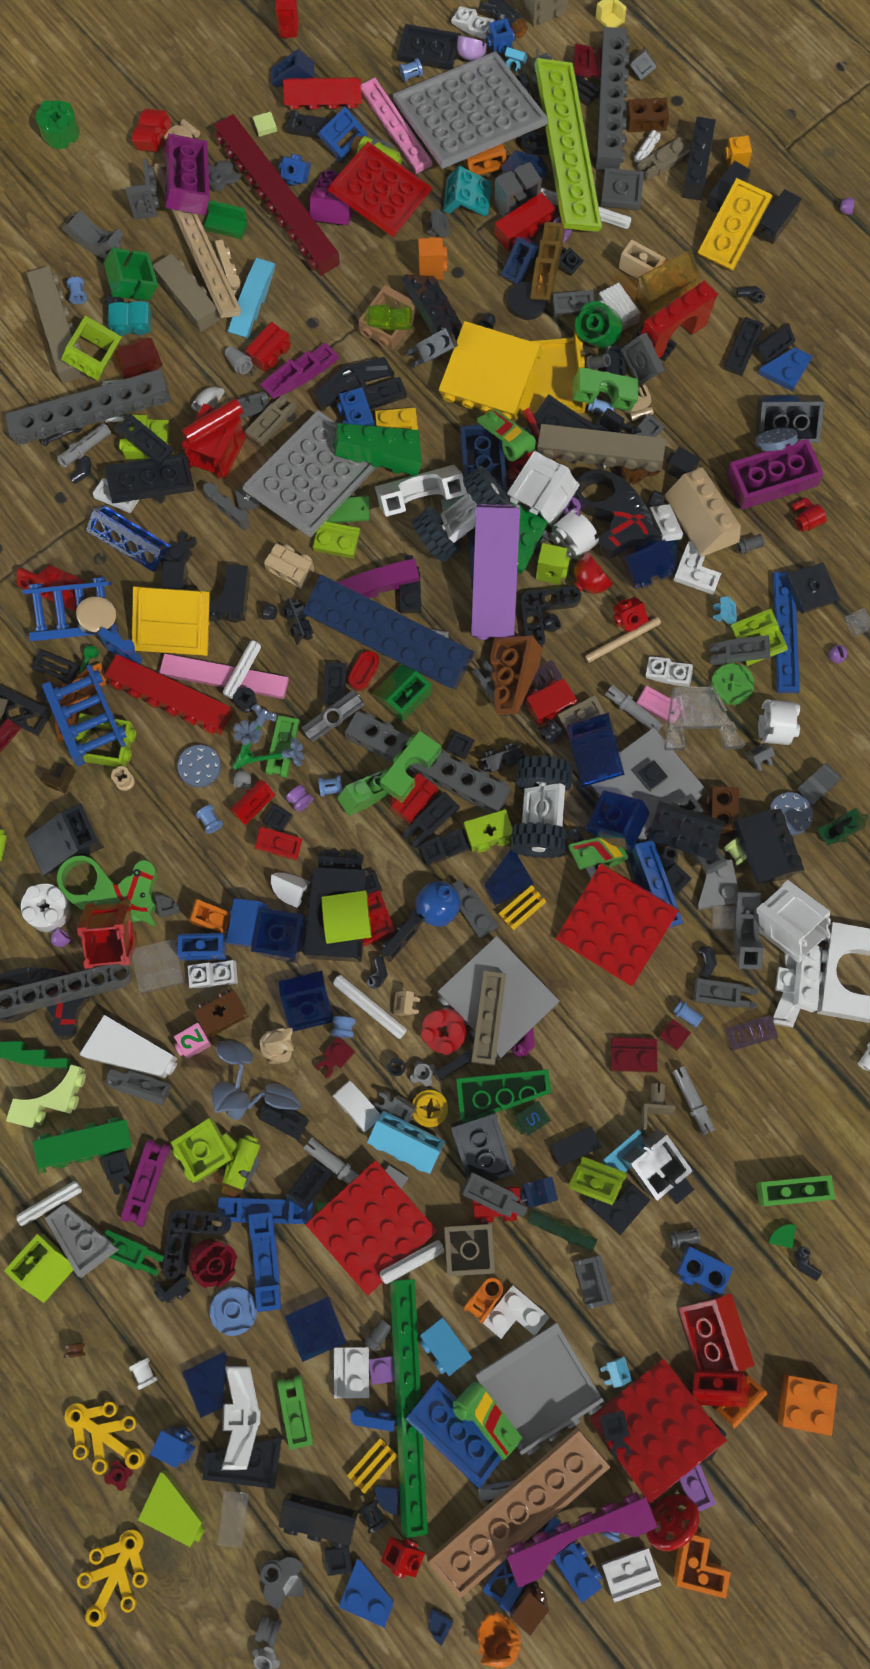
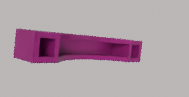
M638 1492L628 1494L624 1497L625 1501L621 1503H607L601 1507L602 1511L595 1514L592 1512L584 1513L578 1517L579 1521L572 1524L569 1521L557 1525L555 1527L556 1530L547 1534L546 1531L534 1535L532 1537L533 1540L524 1544L523 1541L509 1546L510 1550L505 1553L518 1588L542 1578L554 1557L569 1543L580 1537L599 1532L623 1533L637 1537L658 1528L646 1497L642 1493L638 1495Z

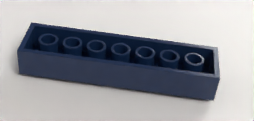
M482 425L460 426L463 479L479 466H482L491 473L492 477L494 476L497 483L501 485V488L507 494L502 441ZM475 527L467 532L471 589H473Z
M322 574L302 612L454 690H457L475 654L473 650Z

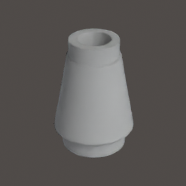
M233 346L225 350V356L237 373L247 374L251 370L253 363L248 355Z

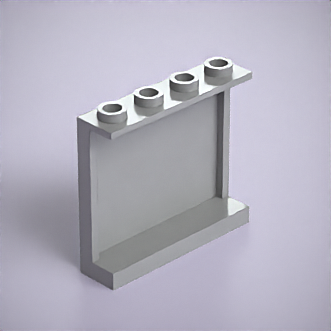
M652 728L586 777L584 783L589 791L593 789L633 838L631 841L633 844L638 840L643 842L650 836L659 801L672 805L673 802L689 794H692L697 801L701 798L702 795L700 793L704 788L655 728ZM655 760L668 778L652 791H649L636 774Z
M496 936L438 991V996L440 997L438 1001L444 1008L450 1007L462 1015L465 1021L464 1024L471 1029L469 1034L475 1039L483 972L506 973L496 1057L501 1060L560 1001Z
M557 1322L475 1373L479 1383L488 1391L523 1438L517 1446L521 1455L524 1453L531 1455L540 1448L539 1443L546 1439L548 1442L554 1440L561 1434L559 1430L565 1426H568L569 1429L581 1422L579 1417L587 1412L589 1415H592L602 1408L600 1404L604 1402Z

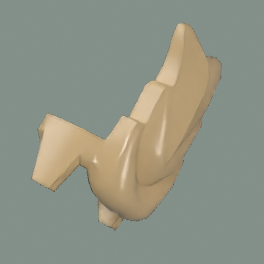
M292 1028L267 1031L262 1035L259 1041L260 1053L263 1057L269 1059L268 1064H280L290 1060L294 1050L291 1042Z

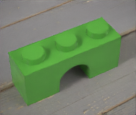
M580 367L573 378V400L592 404L599 391L610 397L611 408L631 411L638 401V379Z
M421 731L416 736L412 735L406 743L407 748L403 753L399 752L395 756L393 766L390 769H385L380 776L381 788L401 803L415 787V780L406 773L407 768L412 764L418 763L429 769L441 753V745Z

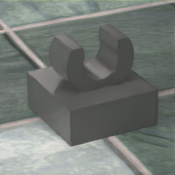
M439 209L431 211L432 218L426 221V224L431 229H428L427 233L430 236L439 234L442 238L449 236L448 218Z
M763 743L744 752L747 760L753 762L757 770H762L761 762L765 760L767 765H773L770 757L774 756L775 753L773 747Z

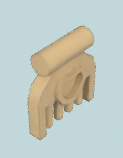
M183 119L180 125H175L168 130L164 136V142L167 141L168 133L198 138L200 131Z
M646 384L642 386V389L638 387L640 396H638V401L632 410H624L626 413H629L631 421L644 418L649 413L651 415L654 414L653 408L649 407L651 405V395Z

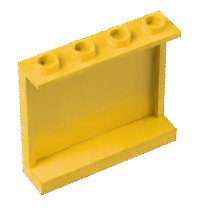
M464 321L457 339L458 346L453 350L439 387L441 396L447 402L454 403V401H457L469 409H473V407L479 408L485 414L497 409L509 419L517 421L516 413L534 365L543 353L541 345Z
M576 330L574 331V338L531 341L540 344L543 353L541 358L536 360L516 413L517 417L525 418L523 411L527 408L531 409L534 416L548 394L576 413H585V407L589 403L573 400V378L580 367L585 368L584 356L580 355V351L583 350L582 339L578 338Z

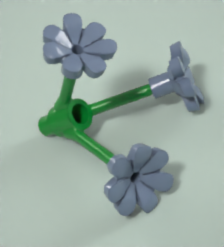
M255 704L252 705L251 709L258 716L256 721L251 722L249 725L246 720H243L241 725H234V731L236 732L234 738L236 741L241 740L242 743L241 751L236 756V761L232 764L235 770H239L248 763L251 764L257 761L281 757L284 759L292 758L296 766H302V760H304V754L301 752L303 745L302 743L298 744L297 738L292 739L290 749L283 750L282 753L254 757L250 751L252 743H258L263 734L259 728H262L265 720L273 722L277 720L275 713H269Z

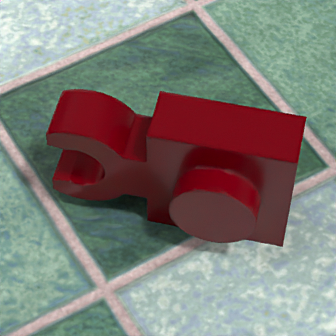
M337 1037L323 1053L328 1059L319 1062L316 1070L319 1071L323 1066L328 1067L329 1071L325 1077L327 1079L330 1078L334 1072L333 1068L337 1066L342 1069L355 1054V1050L341 1038Z

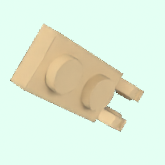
M223 239L217 240L215 242L216 256L237 298L241 294L239 276L236 274L234 263H230L231 254L229 247H225Z

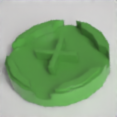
M727 663L715 671L711 680V689L714 696L720 702L727 705H738L750 698L754 689V678L745 666Z

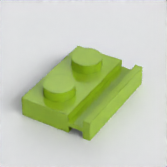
M325 522L317 530L313 551L354 559L361 532L360 528Z
M582 1157V1161L569 1183V1188L613 1205L622 1187V1182L626 1178V1173Z

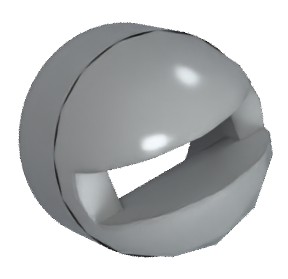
M238 771L234 776V786L237 788L250 787L251 776L246 771Z

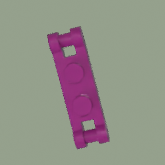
M147 1140L121 1215V1221L127 1223L132 1221L137 1226H145L166 1159L170 1153V1145H159L154 1140ZM152 1153L159 1154L157 1161L150 1159ZM134 1205L141 1207L139 1213L132 1212Z

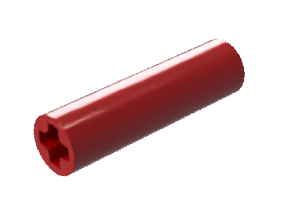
M234 398L181 431L187 442L191 445L242 415L244 411L238 400Z

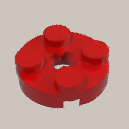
M442 1008L432 1011L425 1017L422 1024L421 1038L432 1050L448 1055L458 1050L465 1043L468 1033L467 1029L465 1030V1021L459 1012L452 1008ZM440 1027H448L447 1032L449 1035H443Z

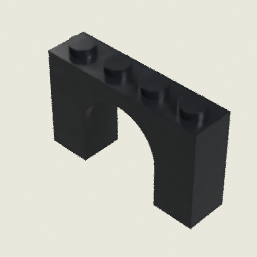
M734 160L709 193L706 207L718 213L736 178L748 183L751 169ZM784 189L775 203L765 210L753 234L773 245L798 211L802 198Z
M164 561L161 588L186 590L188 569L185 562ZM227 565L224 589L216 599L210 601L209 621L228 620L233 623L246 621L250 583L248 566Z
M314 868V874L310 877L311 896L307 899L309 914L304 923L306 938L302 941L304 956L315 960L361 962L363 939L326 943L322 897L366 891L369 897L371 875L366 870Z

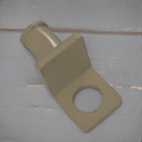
M658 1083L651 1084V1104H644L641 1110V1135H645L647 1132L648 1114L673 1115L675 1111V1106L665 1104L664 1084L660 1083V1087H658Z

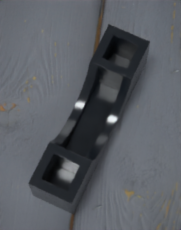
M696 117L682 198L701 201L716 119Z

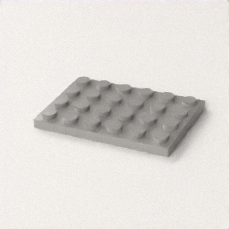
M317 411L243 486L245 492L310 538L376 469V467H372V464L365 461L358 463L335 456L334 437L337 423L320 411Z

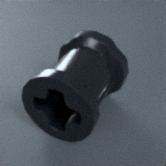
M377 1499L357 1510L359 1514H362L368 1526V1534L381 1529L388 1523L387 1519H383L379 1511Z

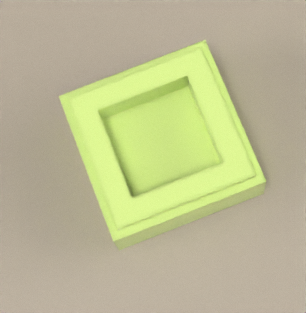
M271 112L253 117L259 137L277 132Z

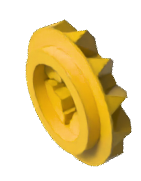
M423 1091L412 1102L413 1105L417 1106L413 1117L422 1126H438L447 1116V1101L437 1091ZM430 1099H432L433 1107L440 1109V1111L432 1112L430 1119H428L427 1111L420 1107L428 1106Z

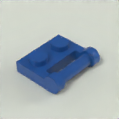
M346 107L317 134L334 153L335 158L339 162L346 158V154L364 136L368 137L366 130ZM353 129L356 134L340 148L337 143Z
M103 627L99 631L98 635L108 651L139 665L142 664V658L136 653L135 645L131 640H122L121 635L113 629L108 631Z
M362 1405L357 1406L350 1417L351 1422L356 1426L391 1432L394 1431L396 1416H391L392 1411L378 1409L377 1413L368 1412L367 1408Z

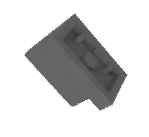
M147 158L143 159L146 185L126 187L127 197L135 220L158 217L157 208H160L159 197L156 194L158 191L157 180L153 179L155 178L153 166H149Z

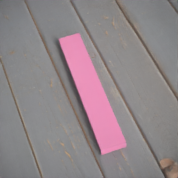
M373 78L363 83L362 96L415 174L433 166V161L377 79Z
M164 654L159 674L169 678L225 688L236 667ZM249 670L239 689L247 687L258 695L285 699L289 678Z

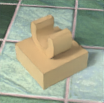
M396 992L393 1015L406 1016L418 1014L419 1011L414 1010L412 1006L413 1002H420V998L414 997V992Z

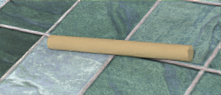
M655 617L640 625L636 630L629 631L584 656L585 661L590 663L661 624L660 619Z

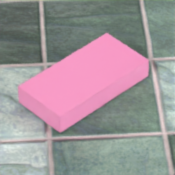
M648 686L644 688L636 702L647 712L672 726L684 707L682 704Z

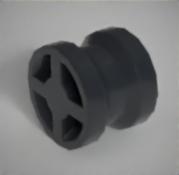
M242 687L235 692L234 701L237 708L243 713L254 711L251 707L252 705H257V698L253 690Z
M549 719L544 727L540 726L537 728L539 737L548 746H551L556 738H561L564 735L560 726L553 719Z

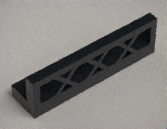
M0 686V697L7 699V703L11 704L8 706L6 704L4 710L6 715L3 714L2 719L5 721L10 719L16 722L22 729L39 736L51 716L49 711L45 707ZM21 709L22 716L14 719L10 717L9 710ZM37 717L41 720L36 729L28 726L27 719Z

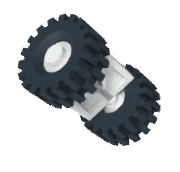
M479 466L463 479L468 493L441 515L429 506L412 520L413 528L416 530V534L419 535V539L430 550L431 554L435 555L441 562L447 561L461 550L459 538L464 537L468 531L476 526V504L512 505L501 485L482 466Z
M547 756L525 757V759L522 758L518 761L516 785L522 787L525 791L522 823L512 827V852L518 855L523 854L526 857L532 856V858L541 857L546 859L547 857L555 858L566 855L568 831L562 827L564 795L566 790H570L573 767L570 762L564 761L561 758L556 759V757L547 758Z

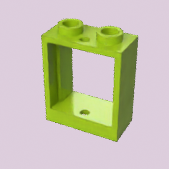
M85 315L67 344L61 360L99 381L117 350L122 337ZM80 336L107 351L101 362L74 347Z
M80 713L77 724L96 716ZM115 719L118 726H123L127 735L124 738L126 746L123 748L121 746L119 758L86 753L83 756L85 762L112 767H126L127 762L131 760V742H134L136 739V729L132 723ZM110 721L95 726L96 728L113 730ZM92 728L79 733V736L75 737L78 744H84L89 741Z

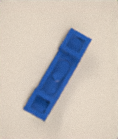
M219 1198L218 1213L227 1214L231 1222L249 1223L248 1215L272 1212L275 1224H305L312 1218L313 1201L306 1210L289 1200Z
M272 1212L251 1214L248 1217L250 1239H252L257 1312L281 1309V1289Z

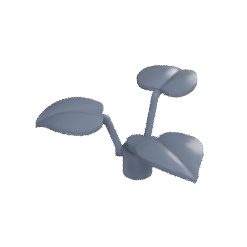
M220 1040L216 1046L217 1055L229 1064H238L239 1070L235 1086L227 1082H219L214 1086L212 1102L215 1113L226 1111L229 1117L240 1120L243 1118L247 1108L252 1109L253 1105L261 1097H265V1102L275 1108L290 1110L301 1108L296 1095L288 1087L278 1083L267 1084L265 1091L260 1092L250 1101L248 1094L241 1092L239 1087L244 1067L243 1063L250 1064L252 1062V1052L240 1042Z

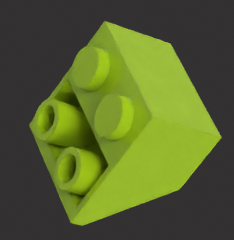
M37 1234L4 1270L21 1288L43 1303L49 1299L74 1271L65 1253L45 1234Z

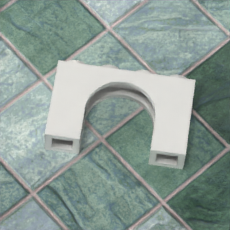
M455 465L375 486L379 506L386 517L406 511L405 503L419 497L441 494L446 499H451L467 494L463 483V475Z
M832 922L828 926L830 938L823 940L826 943L825 950H822L821 963H823L822 972H820L817 1014L870 1023V996L852 993L845 989L839 982L836 973L837 963L842 955L855 953L870 956V929Z

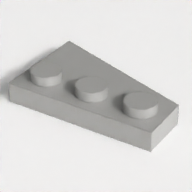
M63 1204L45 1218L76 1275L80 1278L84 1277L119 1250L115 1244L68 1205Z

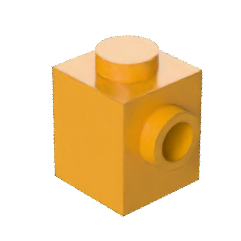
M749 136L729 138L727 147L724 148V157L727 160L728 168L734 160L748 168L752 155Z

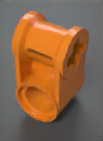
M496 1277L485 1279L462 1310L472 1313L479 1319V1323L482 1324L502 1295V1282ZM489 1282H496L499 1285L497 1294L490 1295L487 1293L486 1285Z

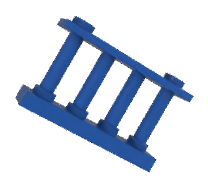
M105 577L92 578L93 583L45 588H42V584L29 585V589L23 590V594L32 593L37 625L35 632L29 633L30 641L97 635L83 632L79 628L78 623L77 627L69 628V624L66 623L62 590H75L78 607L81 601L84 600L83 588L96 587L97 597L106 599L104 586L112 585V581H106ZM53 591L58 621L55 630H48V626H45L41 592ZM114 623L108 631L113 629L119 632L118 623Z
M90 664L86 666L90 676L61 688H54L50 681L42 684L70 755L78 767L86 764L83 756L90 750L118 739L122 748L126 746L124 738L127 735L123 726L117 725L100 685L103 682L99 670L94 671ZM94 683L98 694L68 707L66 705L62 706L60 700L63 699V696ZM102 702L105 713L75 726L74 724L70 725L68 718L71 717L70 715ZM110 721L114 731L84 744L77 743L75 737L79 736V733Z

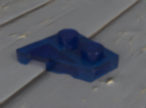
M510 849L484 887L496 906L523 892L531 885L534 886V883L518 854Z

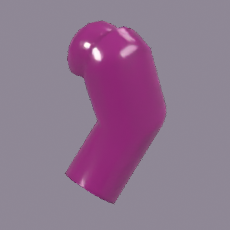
M534 1028L517 1045L513 1046L512 1051L515 1056L519 1058L525 1057L535 1047Z

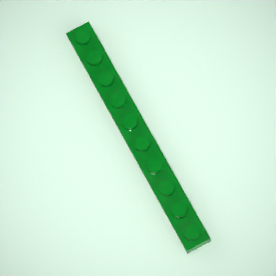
M415 1279L394 1280L390 1282L402 1537L405 1538L428 1534L423 1435L406 1420V1417L421 1400Z

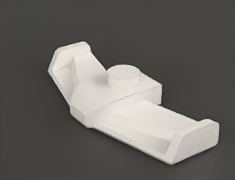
M784 952L786 968H778L775 991L783 992L770 1024L793 1028L800 1008L793 1006L797 962Z
M226 1366L225 1369L233 1404L223 1405L222 1431L232 1432L221 1470H246L257 1429L260 1425L261 1411L258 1408L250 1366Z

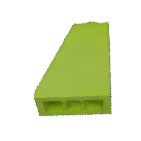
M166 1469L161 1471L138 1521L191 1547L195 1541L200 1542L206 1528L202 1526L205 1518L172 1474Z

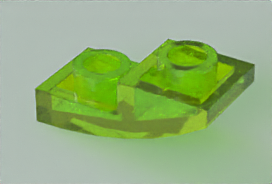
M389 304L369 306L368 326L388 330L411 329L412 310L410 307L391 309Z

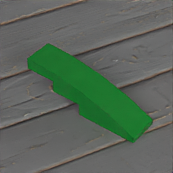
M22 1041L0 1042V1058L25 1066L57 1070H69L72 1065V1061L67 1058L50 1059V1052L46 1050H27L28 1044Z

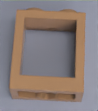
M384 285L358 320L359 331L364 337L371 338L378 342L380 346L393 351L419 316V310L412 299ZM385 305L405 315V318L392 335L371 325Z

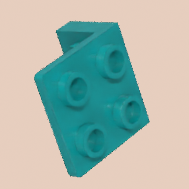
M459 165L447 177L443 211L450 214L455 208L462 205L486 217L489 213L492 182Z

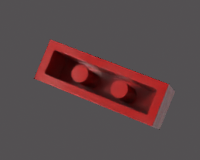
M541 192L495 222L494 236L509 252L513 249L518 237L532 238L544 229L545 222H553L555 220L556 208Z

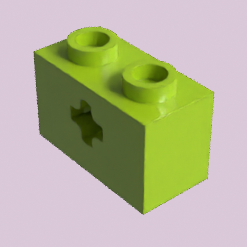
M542 543L536 580L560 585L562 578L566 579L570 561V557L566 556L568 548Z
M506 809L464 822V830L472 852H485L490 849V846L496 844L504 846L511 842L512 826ZM489 829L490 832H493V836H489L486 830Z

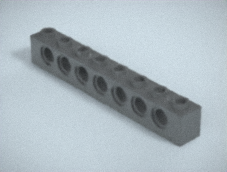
M604 27L596 170H605V168L619 169L620 163H624L625 150H621V146H625L626 134H622V130L626 128V117H623V114H626L627 101H624V97L627 98L628 85H624V81H628V69H625V65L629 63V53H626V50H629L630 37H626L627 28Z
M159 369L5 414L9 436L19 445L27 444L37 439H45L54 434L66 433L71 429L83 428L92 423L104 422L113 417H121L134 411H142L151 406L163 405L165 402L172 400L167 379L162 370Z
M359 711L356 712L345 731L348 741L392 763L395 756L399 752L403 753L407 748L406 743L412 736L405 731L400 733L385 721L381 723L375 720V717L370 713H361ZM373 729L377 733L374 736H368L366 734L367 731ZM388 739L396 741L392 746L385 744ZM442 750L429 769L418 763L412 764L407 768V771L413 774L420 773L433 784L490 813L502 811L510 796L511 788L508 787L509 785L499 779L495 781L489 778L486 772L482 770L476 771L470 768L468 763L462 760L456 761L447 752ZM451 768L454 772L450 775H445L442 773V770ZM463 778H470L473 782L465 785L461 780ZM484 787H488L492 790V792L488 795L482 794L480 790Z

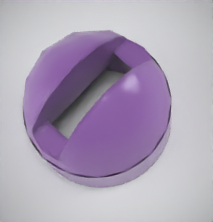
M845 198L842 200L840 211L843 214L853 215L855 198Z
M842 645L834 646L829 652L830 660L837 664L842 663L847 657V649Z
M58 928L52 934L51 941L56 947H64L71 941V938L64 930Z

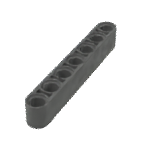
M121 964L104 965L0 991V1018L124 988L132 980L130 968L128 965L121 966ZM119 971H124L127 973L126 976L122 979H118L115 977L116 973ZM96 977L104 978L101 984L92 983ZM73 983H81V987L79 989H70V986ZM51 988L59 989L56 995H47ZM33 993L36 995L32 1001H24L28 994ZM4 1000H12V1004L9 1007H1Z

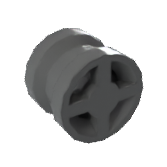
M263 1614L255 1641L261 1642L263 1640L268 1642L269 1646L274 1647L282 1620L277 1619L274 1621L268 1615Z

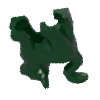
M854 808L837 819L832 818L830 823L823 825L817 830L827 845L838 842L845 843L847 842L846 837L865 828V821L868 815L861 813L858 808Z

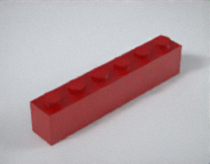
M116 654L104 675L111 688L117 691L122 689L136 700L139 698L146 700V703L153 708L161 707L165 709L164 711L172 717L178 715L184 718L183 720L189 725L195 726L197 724L211 735L216 733L221 736L233 715L230 706Z

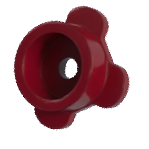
M115 1460L111 1463V1469L105 1475L104 1481L106 1484H112L116 1486L117 1490L122 1491L126 1488V1482L129 1477L133 1475V1469L121 1464L119 1460ZM117 1473H120V1474H121V1477H120V1478H118V1477L116 1476Z

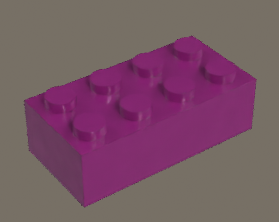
M168 133L164 151L166 208L205 215L210 198L207 141Z
M809 439L798 441L794 445H786V448L782 450L766 451L730 462L726 473L741 510L817 487L824 475Z

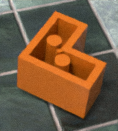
M696 1532L686 1545L678 1549L672 1580L678 1587L726 1599L731 1572L726 1566L707 1562L711 1539L706 1534Z

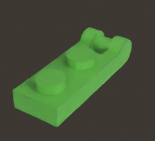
M278 716L269 754L282 753L283 750L290 749L292 739L297 737L300 724L299 719ZM292 758L269 759L266 766V774H280L281 777L288 778ZM276 760L283 761L282 766L275 765Z
M294 1375V1378L285 1380V1378L277 1379L289 1450L313 1445L314 1441L302 1375ZM295 1388L296 1396L288 1397L287 1390Z

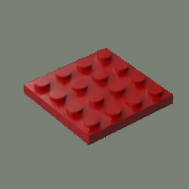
M368 141L330 184L328 191L394 238L430 194L432 187Z
M601 863L556 937V940L628 985L633 986L679 912V909Z
M376 1160L305 1223L308 1229L367 1296L383 1282L380 1277V1271L415 1253L438 1231Z
M662 1359L588 1418L606 1442L600 1416L624 1410L630 1437L624 1438V1442L629 1445L631 1456H627L626 1449L620 1447L617 1450L618 1460L650 1504L727 1442L665 1359ZM606 1442V1444L612 1451L614 1442Z

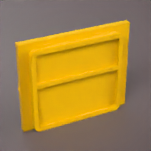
M133 586L132 642L135 645V651L208 656L210 591Z

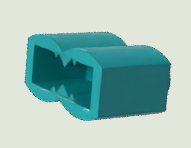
M136 301L109 304V329L120 336L129 333L144 335L151 332V308L149 303Z

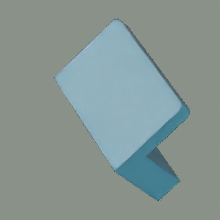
M638 1129L601 1162L604 1165L626 1172L629 1168L622 1157L636 1145L643 1146L641 1141L644 1139L640 1135V1130Z

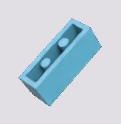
M383 1110L375 1123L367 1143L379 1151H384L394 1156L399 1161H404L414 1166L419 1171L430 1174L445 1141Z

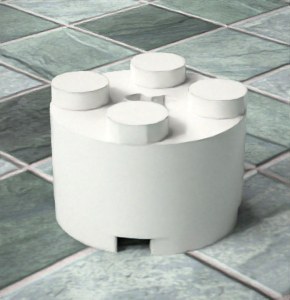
M571 510L553 525L552 532L549 534L555 544L568 548L566 556L570 557V560L572 558L580 559L581 556L599 542V538L595 540L594 535L597 532L593 525L584 515L577 516L575 514L576 510Z
M766 699L761 708L765 709L764 715L759 716L758 722L759 738H763L761 742L790 745L793 738L798 737L800 733V725L797 724L800 705L790 701Z
M38 884L29 887L21 901L23 918L41 932H55L64 924L66 925L71 917L72 907L70 901L57 887L51 884Z

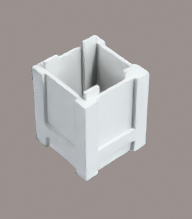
M534 451L507 495L511 498L510 502L518 504L548 522L547 525L552 527L580 485L574 479L568 467Z
M789 880L765 903H762L757 908L759 933L798 963L803 959L806 961L807 954L825 938H830V930L828 929L831 920L828 918L830 911Z

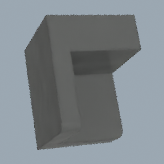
M644 47L630 59V66L642 80L657 67V62L647 48Z

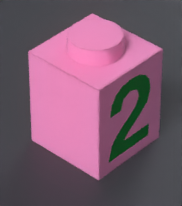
M199 1023L174 1036L177 1041L174 1044L180 1056L184 1054L188 1059L212 1046Z

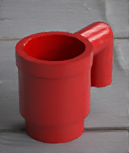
M803 498L791 505L793 512L804 507L806 508L799 516L795 517V524L801 532L810 531L827 522L823 508L819 504L814 505L808 498Z

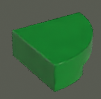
M789 1224L777 1228L770 1235L768 1243L792 1249L796 1225Z

